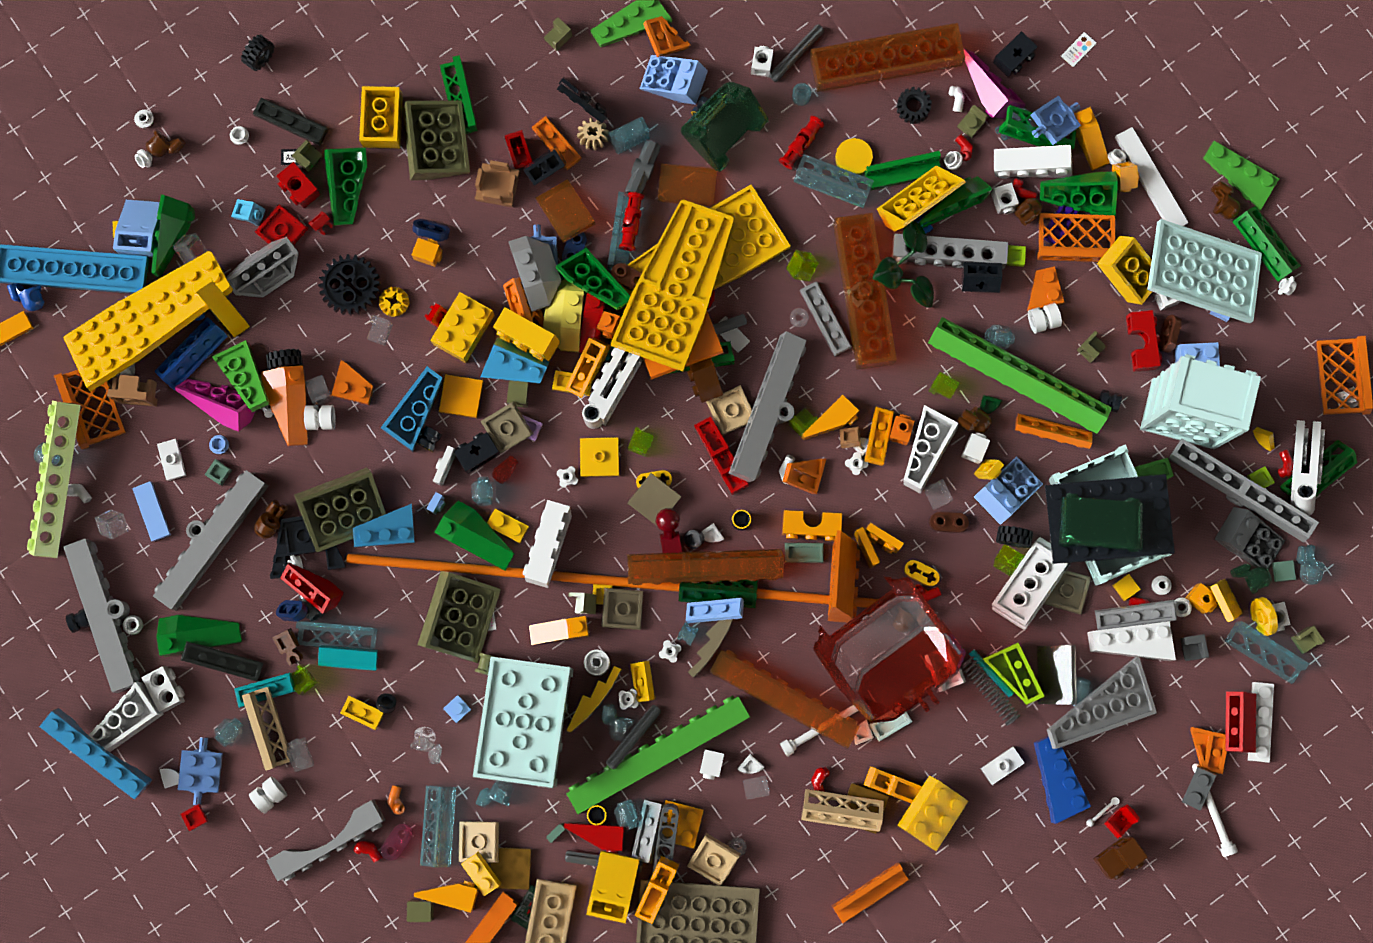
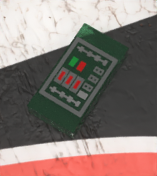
M532 884L511 917L513 922L525 929H528L536 888Z

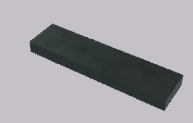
M260 98L253 112L254 116L319 146L328 132L327 127L263 98Z
M186 641L181 661L257 682L263 666V662Z

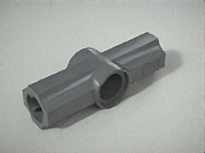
M651 140L645 141L640 156L636 158L632 167V175L628 181L625 193L637 192L642 194L647 180H650L655 167L654 163L661 149V146Z

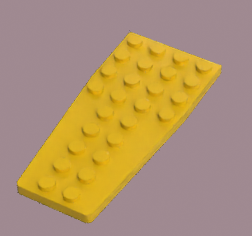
M752 185L745 187L710 208L734 218L713 290L744 276L791 247ZM657 244L627 265L642 273ZM619 270L617 273L619 275L624 274V271ZM635 279L634 283L637 284L639 279ZM622 286L625 289V291L631 296L632 291Z
M687 200L679 202L632 291L611 341L612 347L684 371L705 319L733 226L734 218L732 216Z
M211 251L202 254L123 300L118 301L63 337L85 386L90 392L145 357L210 309L194 290L203 281L210 277L225 296L233 291L231 284Z

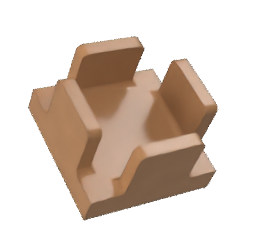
M490 160V164L482 163V168L478 169L475 183L477 189L475 200L513 207L520 171L510 168L508 163Z
M114 376L112 389H108L107 397L119 404L157 407L158 399L155 398L157 383L152 379H148L147 383L140 382L138 376Z

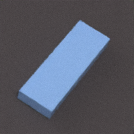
M150 481L132 488L151 541L155 542L170 536L171 533L153 483Z
M742 598L687 603L686 621L687 623L743 618L744 600Z

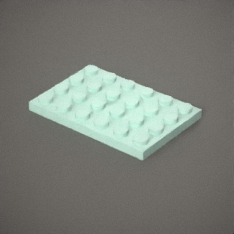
M1160 219L1157 221L1147 290L1246 323H1251L1254 321L1262 253Z

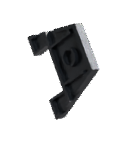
M563 76L558 83L557 90L567 95L571 101L579 104L587 113L603 123L607 118L606 108L599 102L594 103L587 92L584 90L580 91Z
M302 516L281 519L270 579L281 578L287 566V557L316 552ZM336 545L322 550L326 553L329 571L346 568V564Z

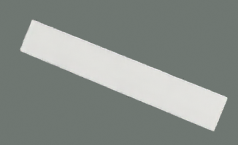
M1133 127L1116 135L1115 139L1126 154L1128 161L1138 165L1139 180L1161 218L1181 226L1187 225V219Z

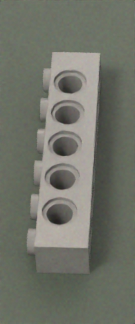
M894 234L892 241V258L898 262L909 253L907 251L908 246L903 239V234ZM926 236V249H933L935 254L929 255L926 250L923 253L916 251V253L902 263L915 262L916 265L933 263L937 267H943L946 264L952 265L954 268H963L964 262L1002 263V269H1004L1007 265L1008 242ZM945 250L953 251L954 256H947ZM965 251L971 252L972 255H973V257H972V258H967V257H965L964 252H965ZM983 253H989L991 259H985Z

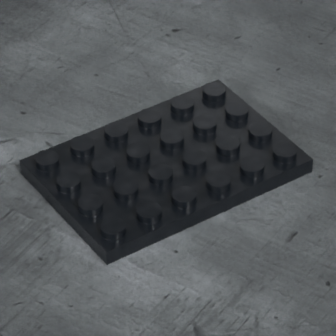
M1166 474L1045 485L1053 564L1175 554Z

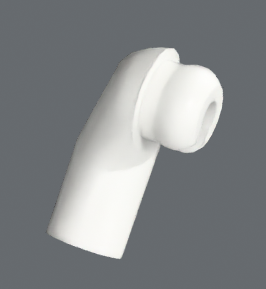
M951 86L949 95L955 96L953 111L962 112L965 96L961 87Z
M786 455L779 469L782 481L787 464L795 461V458L791 455Z
M81 484L68 485L67 496H79L83 503H87L92 499Z

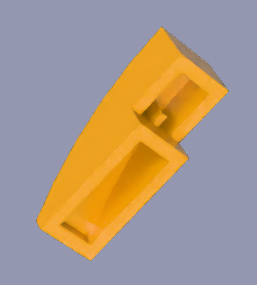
M871 766L864 782L865 786L908 803L913 802L922 788L920 785Z
M663 856L660 857L634 916L653 924L678 869V863Z

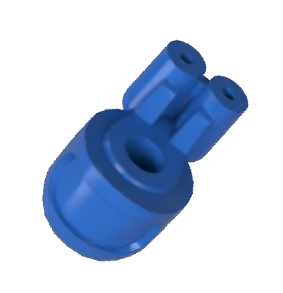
M18 283L7 285L11 299L15 302H21L26 310L37 311L44 306L45 301L40 293L42 289L40 285L24 289Z

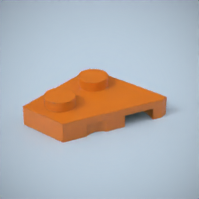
M662 16L646 20L643 23L657 58L690 47V43L683 41L677 35L679 32L671 27Z
M1055 266L1037 270L1034 275V283L1027 311L1038 307L1043 309L1045 305L1056 303V305L1063 304L1064 299Z
M341 360L331 395L370 405L374 386L346 362Z
M821 458L788 463L782 482L808 493L817 494L826 459Z
M1191 727L1190 731L1200 767L1217 774H1223L1227 751H1225L1226 735Z

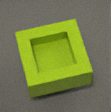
M1008 245V266L1024 267L1026 246Z
M1266 466L1247 475L1249 480L1262 488L1275 483Z

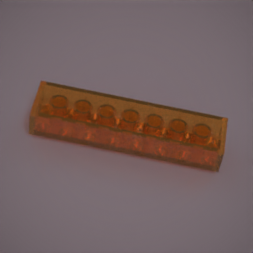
M958 23L811 49L810 53L817 92L959 67L963 65L965 60Z
M873 213L837 217L833 222L856 370L894 365L897 358L885 285L872 279L877 266L881 262Z

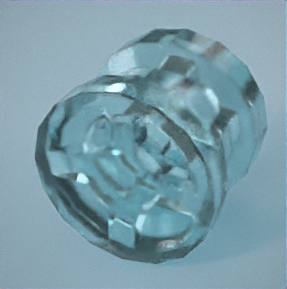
M798 83L793 88L792 100L797 105H806L810 100L811 88L805 83Z
M685 622L677 639L684 640L691 646L699 628H692L689 626V623Z

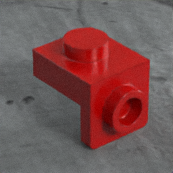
M1126 804L1118 808L1104 824L1118 839L1133 824L1137 823L1140 817L1133 808Z

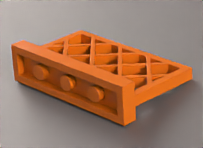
M1041 213L1039 215V251L1037 253V260L1099 262L1109 248H1103L1098 242L1104 236L1110 241V247L1115 242V215ZM1044 218L1051 219L1055 223L1050 230L1044 226ZM1064 219H1070L1074 224L1070 230H1067L1061 224ZM1082 220H1089L1093 226L1086 231L1079 223ZM1102 220H1110V229L1106 232L1098 225ZM1057 226L1065 233L1059 240L1051 233ZM1075 227L1084 234L1078 240L1070 233ZM1094 227L1103 234L1097 241L1089 234ZM1049 235L1056 243L1052 246H1044V238ZM1066 235L1074 242L1071 247H1065L1060 242ZM1085 236L1093 243L1089 248L1084 247L1080 243Z
M1357 336L1354 339L1316 341L1323 415L1371 414L1373 400L1366 336ZM1345 344H1352L1353 351L1349 355L1340 350ZM1329 345L1334 351L1328 357L1322 352L1321 346ZM1336 352L1345 358L1340 365L1331 359ZM1347 360L1355 368L1351 373L1342 368ZM1327 362L1336 367L1331 375L1323 367ZM1338 370L1347 376L1342 383L1332 377ZM1349 378L1356 383V388L1353 391L1344 386ZM1329 379L1338 385L1333 393L1325 387ZM1340 388L1349 394L1344 401L1334 395ZM1351 396L1358 401L1359 408H1351L1346 404ZM1331 397L1340 404L1337 409H1328L1327 402Z
M79 370L63 375L61 373L54 375L63 402L78 404L82 407L79 412L76 439L81 449L126 433L114 400L109 398V401L106 400L108 389H110L107 382L100 385L106 390L102 399L93 395L96 389L90 393L81 389L84 384L83 379L78 388L70 385L68 378L74 376L82 378ZM79 392L88 395L84 405L76 401ZM92 397L101 401L97 410L87 407ZM104 403L112 406L109 416L100 412ZM85 409L95 413L91 422L82 418ZM98 415L107 418L103 428L93 424ZM110 420L118 423L120 430L111 432L106 430ZM91 427L101 430L98 437L90 439L88 433Z

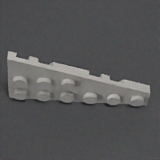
M1133 658L1047 729L1052 749L1066 746L1157 713L1140 658Z

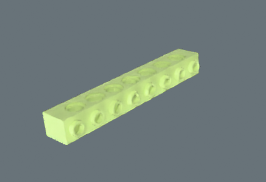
M52 401V405L50 404L48 407L50 419L49 424L45 426L47 438L46 443H43L42 446L44 458L43 462L39 465L41 478L36 485L38 498L33 504L35 517L34 520H31L30 524L32 537L27 543V550L33 556L58 557L81 406L78 404ZM63 416L66 422L62 427H59L58 419ZM57 436H61L63 439L62 444L59 446L55 445V438ZM58 455L60 461L58 464L53 465L52 458ZM52 474H56V482L50 484L49 477ZM53 493V501L47 503L46 496ZM50 512L51 519L48 522H44V514ZM43 532H48V538L45 541H41L40 535Z

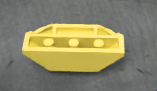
M566 279L561 281L550 306L545 307L543 328L558 338L560 341L558 345L560 351L579 352L586 291L568 282Z

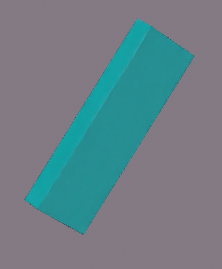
M319 646L318 666L377 670L378 650Z
M286 673L234 688L238 707L245 706L242 695L268 686L272 698L296 692L292 673ZM265 692L256 695L257 702L267 700Z

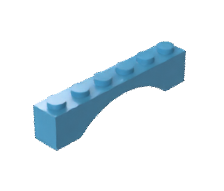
M59 708L51 711L39 726L133 799L139 797L152 781L151 778L138 768L124 762L100 746L82 730L74 719Z

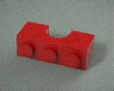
M1153 310L1130 312L1126 316L1128 335H1139L1145 342L1143 349H1135L1131 353L1133 372L1156 370L1162 364V354L1158 350L1160 338L1159 334H1156L1155 329L1157 317L1153 314Z

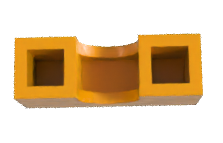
M784 510L782 535H785L786 539H798V536L806 537V540H817V537L825 538V541H834L837 530L841 531L842 513L823 512L820 525L810 527L803 520V511Z

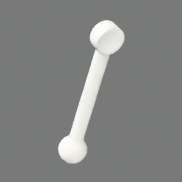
M1113 797L1103 810L1092 819L1087 820V825L1092 827L1094 822L1113 805L1119 804V799Z

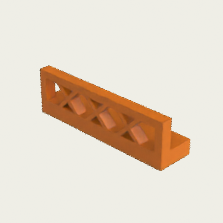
M520 277L512 278L505 283L503 287L510 310L533 322L532 319L534 317L538 320L539 326L543 328L544 317L542 310L539 309L531 312Z
M896 863L831 906L841 922L844 923L909 879L903 872L901 865Z
M503 891L465 943H490L519 903Z

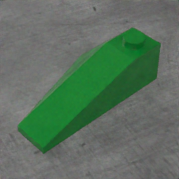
M366 148L324 150L333 225L353 224L364 174L367 169Z
M1093 172L1041 181L1040 201L1058 206H1068L1076 211L1089 212L1091 215L1116 216L1118 188L1116 172Z
M161 195L157 212V219L160 220V229L155 232L158 247L154 248L152 273L159 278L163 275L189 230L191 221H194L195 211L189 203L166 195Z

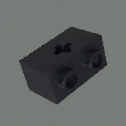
M1021 31L995 56L993 64L1009 78L1012 74L1016 75L1023 68L1022 64L1026 61L1029 63L1036 56L1035 51L1038 46Z
M555 146L526 165L524 172L535 186L564 167L566 161Z
M963 263L962 292L1000 293L1002 263Z
M483 432L473 437V441L468 444L466 442L462 443L454 452L467 474L501 455L487 432L485 434ZM474 448L479 450V455L473 454Z

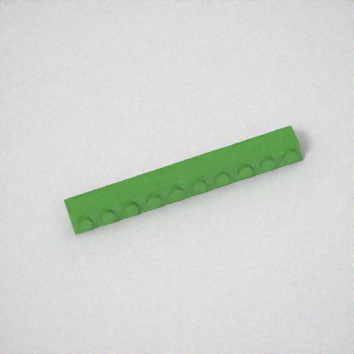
M943 317L928 342L934 348L940 349L951 357L966 363L986 376L996 379L1003 385L1009 386L1018 393L1024 394L1035 402L1050 408L1052 411L1065 416L1070 421L1076 422L1096 434L1108 419L1112 407Z
M732 695L723 700L724 705L719 708L714 705L707 709V714L703 717H700L698 714L689 720L690 724L685 727L682 724L672 729L673 734L667 737L665 734L655 739L656 743L650 747L648 743L638 748L639 753L634 756L631 753L627 754L616 769L613 770L606 766L603 768L604 773L600 775L594 773L586 778L588 782L582 785L578 782L569 787L570 792L566 794L577 814L748 719L750 716L739 696L734 698Z

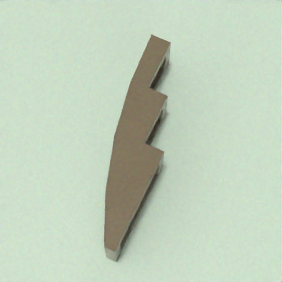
M733 619L719 620L705 634L710 641L697 652L701 660L688 671L692 678L701 671L717 651Z

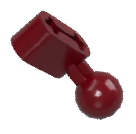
M671 508L662 509L657 513L655 522L659 530L663 531L659 535L665 570L684 567L680 536L679 531H675L679 526L680 517Z

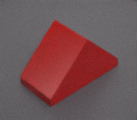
M520 130L504 135L514 168L519 169L531 163L532 159L523 131Z

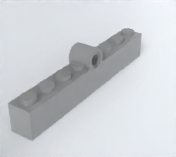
M787 331L780 335L729 474L747 482L758 479L761 473V462L766 459L768 451H766L767 446L774 438V427L793 418L794 408L790 403H787V398L785 397L787 392L792 389L794 383L792 378L798 372L800 364H798L799 359L803 357L806 351L805 339ZM780 410L784 412V416L781 415Z
M1184 439L1180 440L1168 458L1226 494V498L1231 503L1239 507H1247L1302 542L1309 539L1319 523Z
M246 470L237 477L236 485L233 489L230 488L226 492L224 501L214 508V514L210 520L207 519L204 523L195 520L187 525L186 533L191 538L190 546L179 555L178 563L175 567L172 566L168 570L166 579L156 586L155 594L153 595V597L171 610H178L269 487V485ZM200 527L201 532L196 535V530Z
M85 538L66 545L64 550L112 693H119L130 689L140 679V674L134 668L132 662L134 661V656L128 650L126 644L128 643V638L120 627L122 625L121 620L129 615L130 607L126 602L116 600L113 596H110L108 591L110 585L103 576L102 571L104 567L97 558V546L92 540ZM117 606H119L118 613L115 612Z

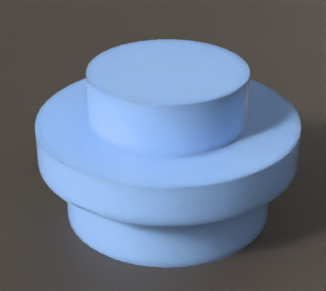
M216 435L210 440L209 447L213 453L223 454L229 448V441L222 435Z

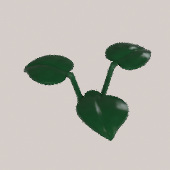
M912 221L903 231L904 242L912 249L911 252L898 262L892 257L884 258L877 266L872 279L890 289L898 288L901 282L913 283L911 294L914 299L922 306L931 308L934 299V289L930 280L924 276H919L916 280L902 279L903 271L898 267L912 256L915 251L923 253L927 247L925 231L917 222Z

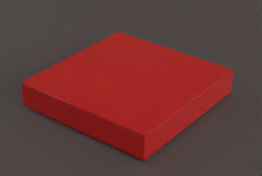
M279 204L256 229L255 233L268 244L288 237L291 243L295 245L308 228Z

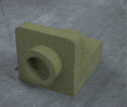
M973 105L957 127L972 138L986 122L988 115L983 108Z

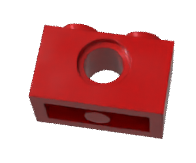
M294 162L276 176L280 181L277 183L284 192L288 190L291 194L289 198L296 206L300 204L303 209L321 195ZM300 183L301 187L294 190V185Z

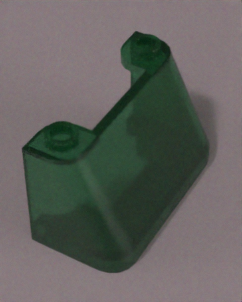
M727 82L683 125L681 134L715 171L721 172L729 163V158L725 154L748 130H762L769 121V118L749 87L734 82Z
M1066 494V497L1061 498L1058 546L1068 547V545L1073 546L1075 544L1076 547L1087 546L1120 550L1127 548L1129 552L1142 551L1143 503H1140V499L1137 498L1117 501L1078 498V494Z

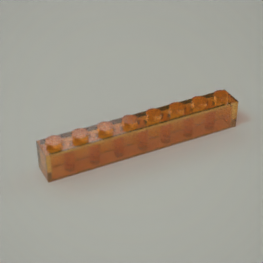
M781 549L627 554L628 584L642 585L643 583L658 585L663 582H671L673 584L681 582L699 583L701 581L719 582L720 580L737 582L746 579L749 581H757L759 579L777 580L778 578H783L784 556Z
M721 650L710 670L711 674L846 749L849 748L860 726L856 725L858 723L856 720L848 716L845 719L839 715L840 712L832 707L827 709L822 706L823 702L814 697L812 699L807 698L804 691L798 688L793 690L788 687L786 681L780 678L775 680L770 677L771 673L764 669L759 671L753 668L754 664L744 659L742 662L736 658L737 655L729 650L726 652Z

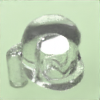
M429 727L417 728L414 732V741L410 744V748L428 752L431 764L440 763L442 747L440 744L435 746L436 734L434 730Z

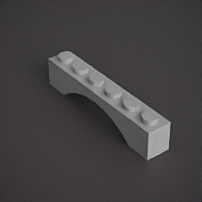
M371 800L355 809L342 832L326 845L305 851L287 849L266 861L277 881L284 879L287 882L294 878V873L300 869L304 872L313 867L312 862L316 860L321 862L329 858L331 851L336 849L339 852L348 846L347 842L352 839L354 842L365 837L364 832L370 829L373 832L381 828V823L385 821V818L376 801Z

